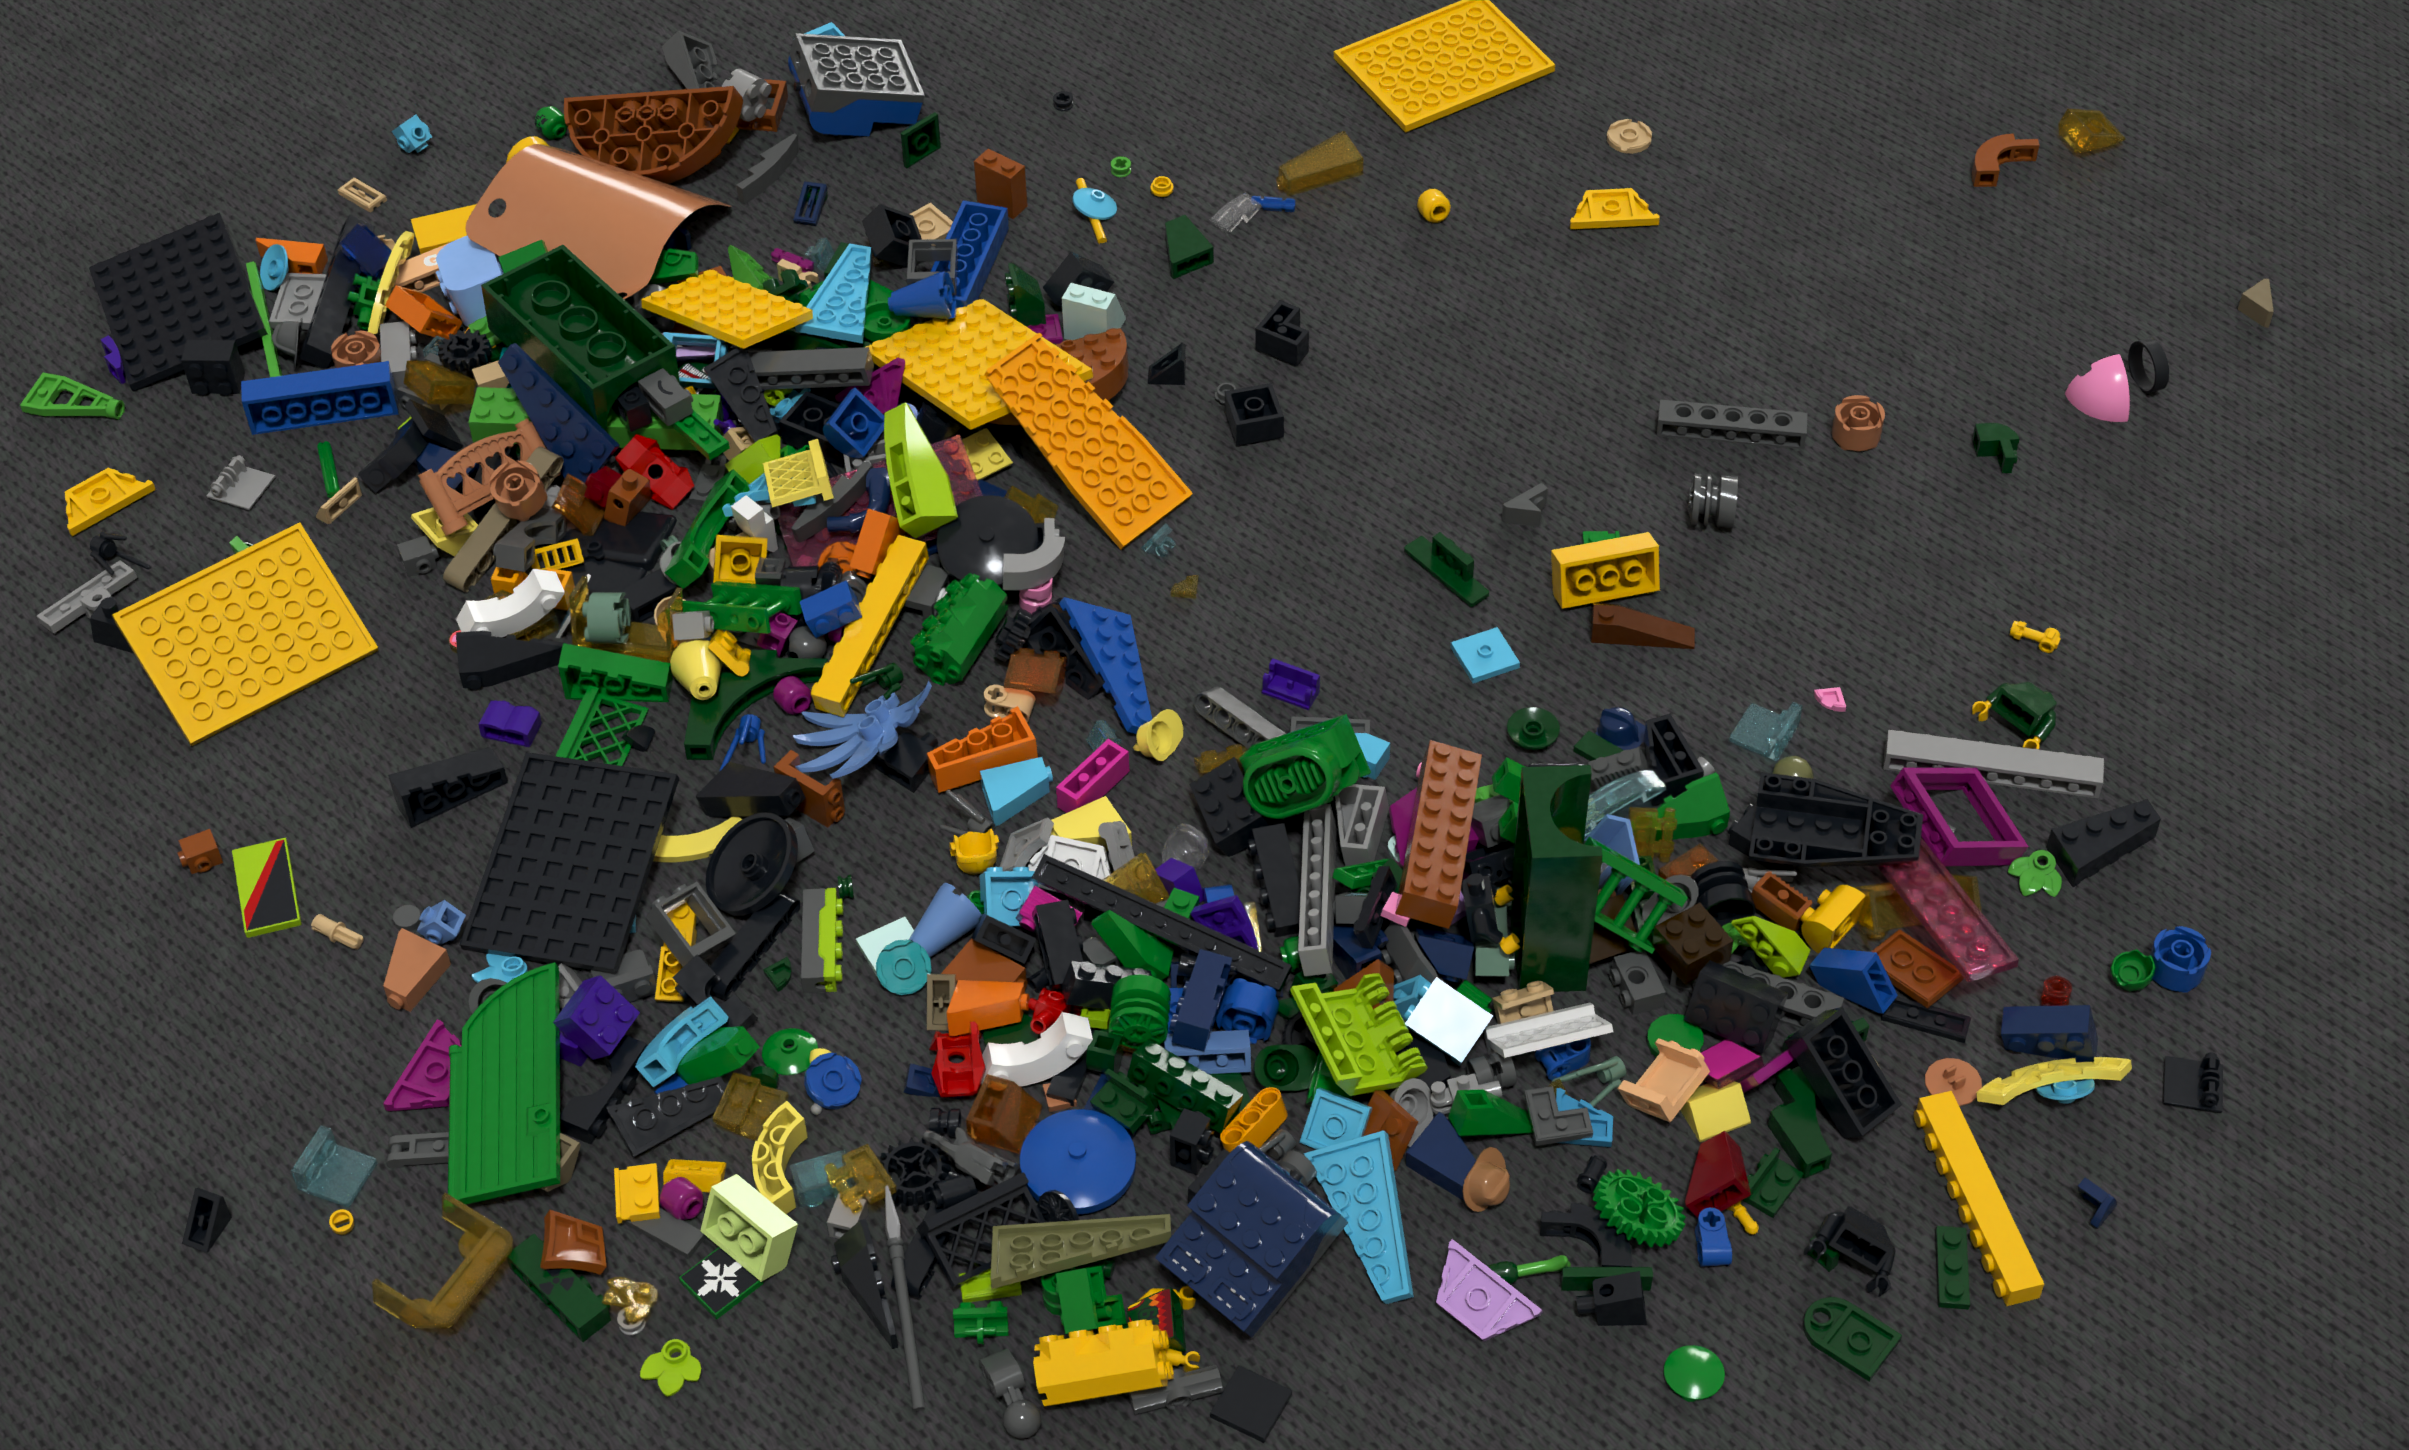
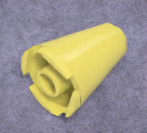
M694 639V641L681 643L673 651L670 659L674 678L699 700H707L716 693L723 661L708 648L710 641L704 639Z

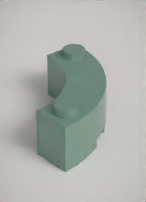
M1494 899L1498 930L1506 938L1508 936L1507 910H1511L1512 901L1500 906ZM1490 941L1473 943L1475 976H1509V969H1514L1515 966L1514 953L1505 954L1500 944L1495 945Z

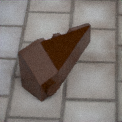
M1592 603L1591 643L1682 649L1695 648V628L1619 604Z

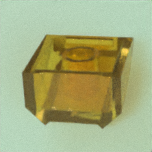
M2067 109L2059 122V136H2062L2074 149V153L2100 150L2126 140L2118 129L2098 110Z

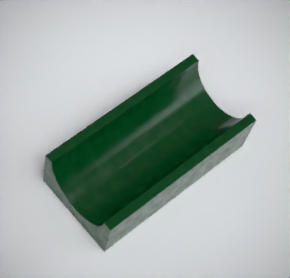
M564 245L481 285L489 330L507 347L516 343L604 430L607 429V418L613 403L630 385L662 368L670 376L674 375L679 382L675 345Z
M1591 765L1522 767L1511 880V888L1513 889L1511 894L1514 900H1512V908L1510 910L1512 933L1520 940L1517 943L1520 945V948L1515 951L1519 990L1527 988V984L1531 982L1542 981L1551 986L1554 992L1586 991L1603 856L1601 846L1584 844L1592 776Z

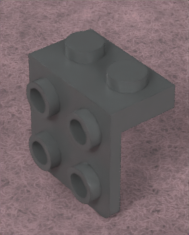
M642 950L623 954L617 974L590 970L592 977L601 975L629 1002L656 993L654 973L651 965H648Z

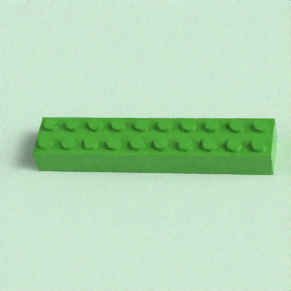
M477 387L468 421L473 443L492 435L516 431L515 424L527 418L532 422L513 388ZM691 394L693 397V402H691L692 409L717 432L721 433L720 428L714 425L715 419L723 422L724 414L721 395ZM612 407L609 411L607 429L605 431L620 445L619 448H624L635 434L657 440L660 449L697 450L671 425L667 426L651 409L653 423L632 432L627 429Z

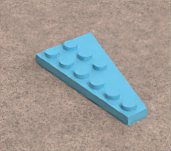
M855 244L847 246L806 307L813 310V319L795 326L796 332L863 343L872 260L871 247Z
M1383 1130L1304 1153L1305 1157L1314 1165L1317 1171L1316 1177L1325 1190L1332 1208L1348 1221L1344 1230L1351 1239L1354 1249L1361 1258L1381 1300L1385 1304L1414 1297L1388 1134Z

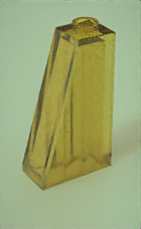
M1339 132L1279 166V176L1276 178L1277 186L1280 190H1284L1287 196H1292L1363 175V157L1346 132Z

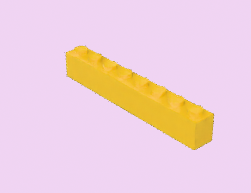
M898 535L894 543L888 547L884 562L878 565L873 582L868 584L865 597L862 602H859L862 618L846 624L841 641L837 642L834 646L833 656L829 662L825 663L818 683L816 682L812 687L811 697L813 698L815 709L841 717L845 716L863 682L851 684L850 679L868 673L929 559L925 542Z
M1952 1091L1919 1098L1917 1108L1914 1111L1915 1123L1919 1128L1922 1127L1925 1132L1926 1146L1936 1156L1938 1172L1940 1175L1944 1174L1948 1181L1947 1190L1950 1197L1957 1200L1960 1219L1963 1223H1967L1971 1230L1970 1239L1975 1248L1979 1247L1981 1251L1983 1268L1986 1272H1990L1994 1279L1993 1287L1997 1297H2002L2006 1306L2040 1298L2044 1282Z

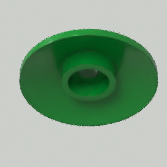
M797 1028L783 1029L774 1033L766 1040L762 1049V1058L765 1065L774 1069L778 1074L796 1075L807 1070L810 1065V1052L818 1049V1044L815 1038L807 1031ZM788 1045H794L792 1048H785Z

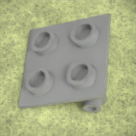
M237 455L232 457L228 465L229 467H224L218 479L211 484L207 498L250 510L274 480L275 475L246 467L245 459Z

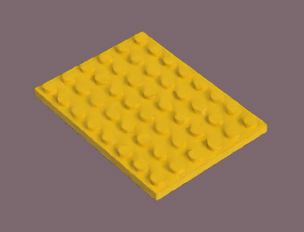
M1461 0L1334 51V59L1405 133L1555 71V64L1490 0Z
M979 299L973 301L967 307L957 308L955 318H933L923 324H916L913 328L906 331L894 333L886 339L875 341L866 347H869L873 362L879 367L886 365L897 357L905 359L902 383L972 430L1011 413L984 374L988 368L1037 333L986 300ZM1041 337L1051 349L1055 347L1060 352L1058 356L1068 366L1072 364L1077 369L1076 374L1083 381L1093 378V372L1090 367Z
M300 522L112 614L115 623L190 746L229 728L378 651L375 641Z

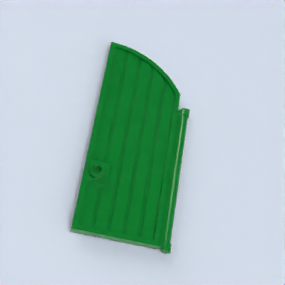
M555 962L530 970L509 981L491 994L475 1010L463 1026L462 1046H449L448 1196L446 1197V1208L449 1210L456 1209L460 1204L465 1205L560 1184L559 1028L553 1023L559 1015V967Z

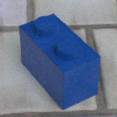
M847 580L800 601L805 622L815 638L862 618L857 596Z

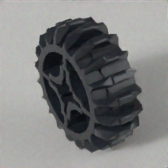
M912 1137L909 1143L906 1144L899 1140L898 1147L889 1145L888 1153H881L880 1161L876 1162L874 1179L877 1183V1191L879 1194H882V1199L885 1201V1186L888 1185L895 1208L901 1204L904 1212H906L909 1206H913V1210L917 1213L919 1205H923L928 1210L930 1207L929 1202H933L931 1191L935 1190V1183L945 1180L947 1175H949L948 1173L953 1171L949 1156L944 1155L945 1151L937 1148L936 1144L929 1143L926 1145V1141L923 1138L919 1143L915 1142ZM929 1164L936 1169L935 1176L931 1175L929 1170H927ZM893 1172L898 1174V1178H900L899 1184H896L891 1179Z

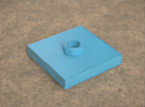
M1498 627L1451 642L1453 653L1472 683L1520 668L1519 660Z
M1319 1087L1316 1090L1299 1143L1315 1149H1321L1363 1137L1372 1107Z

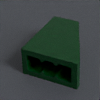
M1186 215L1165 222V238L1170 273L1173 279L1214 263L1213 246Z

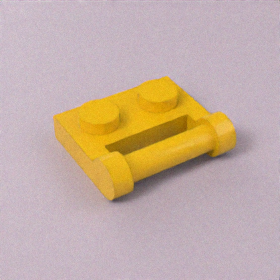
M720 629L716 630L710 639L708 648L736 675L745 676L750 669L751 650L747 648L742 649L736 643L737 639L728 630L725 632Z

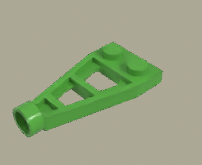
M49 373L41 374L20 404L22 412L41 416H106L119 420L125 412V404L122 400L113 399L109 395L65 376ZM62 390L74 394L67 404H53ZM84 397L94 399L90 406L78 405Z

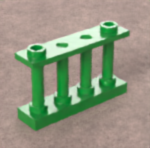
M716 581L711 584L713 598L708 601L680 602L682 612L710 610V616L714 619V629L768 634L771 632L769 618L775 614L782 612L784 614L799 615L802 613L800 587Z
M1589 836L1585 845L1601 846L1602 864L1604 862L1612 867V874L1597 897L1595 922L1629 940L1628 944L1639 952L1646 950L1652 954L1655 948L1647 938L1669 905L1672 906L1673 903L1683 907L1688 899L1687 895L1679 887ZM1628 876L1635 880L1634 884L1636 886L1613 920L1600 912L1621 879H1625ZM1651 889L1659 894V900L1639 932L1635 933L1625 927L1624 924L1644 893L1649 892Z

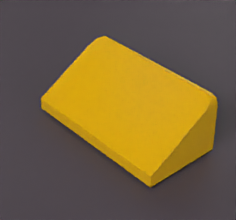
M670 1159L663 1172V1185L674 1178L685 1177L702 1192H710L712 1186L724 1180L726 1163Z

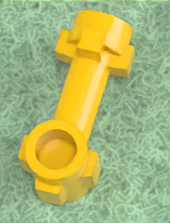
M2013 622L2010 636L2018 640L2024 637L2039 642V649L2045 653H2052L2054 649H2057L2061 640L2058 630L2047 628L2042 633L2027 628V623Z

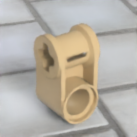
M990 685L984 691V699L986 701L984 711L992 718L998 716L1004 718L1010 714L1011 709L1018 706L1026 722H1028L1036 699L1031 692L1026 690H1018L1001 685ZM992 706H995V712L992 711Z

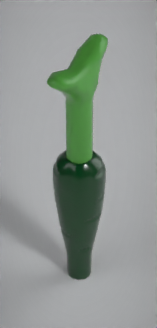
M1559 1255L1549 1260L1516 1265L1513 1262L1503 1261L1487 1265V1267L1511 1285L1521 1276L1544 1272H1559L1564 1267H1571V1263L1565 1255Z

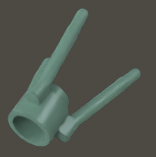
M1614 1056L1600 1064L1552 1080V1083L1557 1084L1596 1072L1599 1080L1602 1083L1607 1082L1609 1085L1590 1102L1592 1107H1594L1613 1089L1619 1087L1622 1083L1620 1078L1626 1076V1068L1623 1061L1618 1056Z

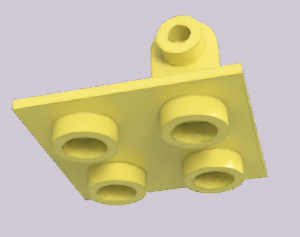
M987 428L945 448L951 457L948 460L950 466L959 468L970 484L1013 464Z

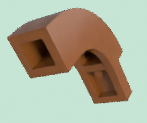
M2013 133L1999 135L1984 142L1975 155L1972 169L1973 186L1996 187L2000 172L1999 165L2003 163L2036 161L2039 150L2038 139H2015Z

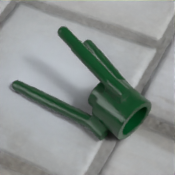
M890 663L883 668L852 678L850 683L863 681L860 686L861 688L877 681L882 688H890L883 695L887 700L892 693L901 689L899 682L903 681L904 676L897 664Z

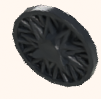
M1049 1190L1040 1196L1037 1206L1046 1222L1079 1220L1074 1205L1062 1192Z

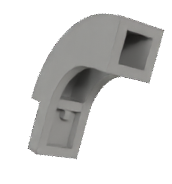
M1044 518L1043 544L1037 550L1026 554H1004L1003 590L1034 588L1046 583L1057 574L1063 563L1065 537H1059V529H1055L1054 518Z

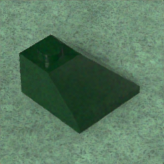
M936 112L901 132L903 163L906 169L941 148L939 119Z

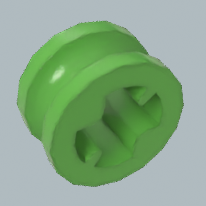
M1126 157L1114 158L1111 161V173L1116 177L1128 176L1131 173V161Z

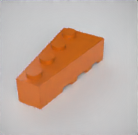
M1018 706L1011 709L1010 714L1006 717L1001 718L998 716L990 720V725L980 730L977 727L970 730L967 737L961 740L955 738L927 753L930 777L938 793L981 780L980 771L1038 758L1036 738Z

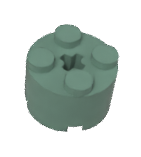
M593 592L589 596V601L583 603V617H587V627L584 633L586 642H591L592 644L627 643L629 634L624 633L625 627L630 626L631 614L628 598H623L626 595L625 592Z

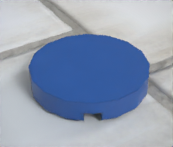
M837 1053L819 1055L810 1063L804 1077V1086L809 1097L816 1104L827 1109L836 1110L846 1107L855 1100L861 1085V1075L858 1067L851 1059L846 1056L837 1055Z

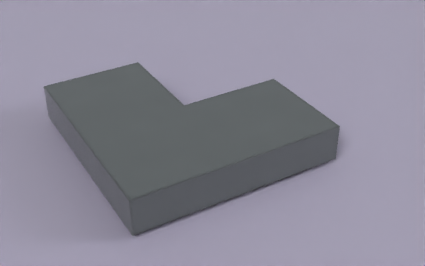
M1553 1086L1524 1091L1536 1146L1593 1137V1129L1587 1107L1559 1111Z

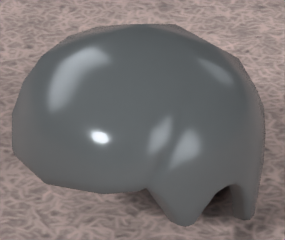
M807 625L795 628L789 636L790 653L795 652L798 658H822L827 649V642L824 636L815 638Z

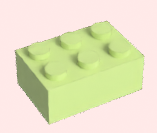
M735 1174L711 1187L700 1231L762 1282L782 1271L787 1266L798 1224L739 1175Z

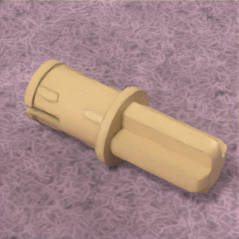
M318 914L312 921V930L329 937L333 943L338 941L352 949H359L364 941L362 935L347 929L344 923L332 921L322 914Z

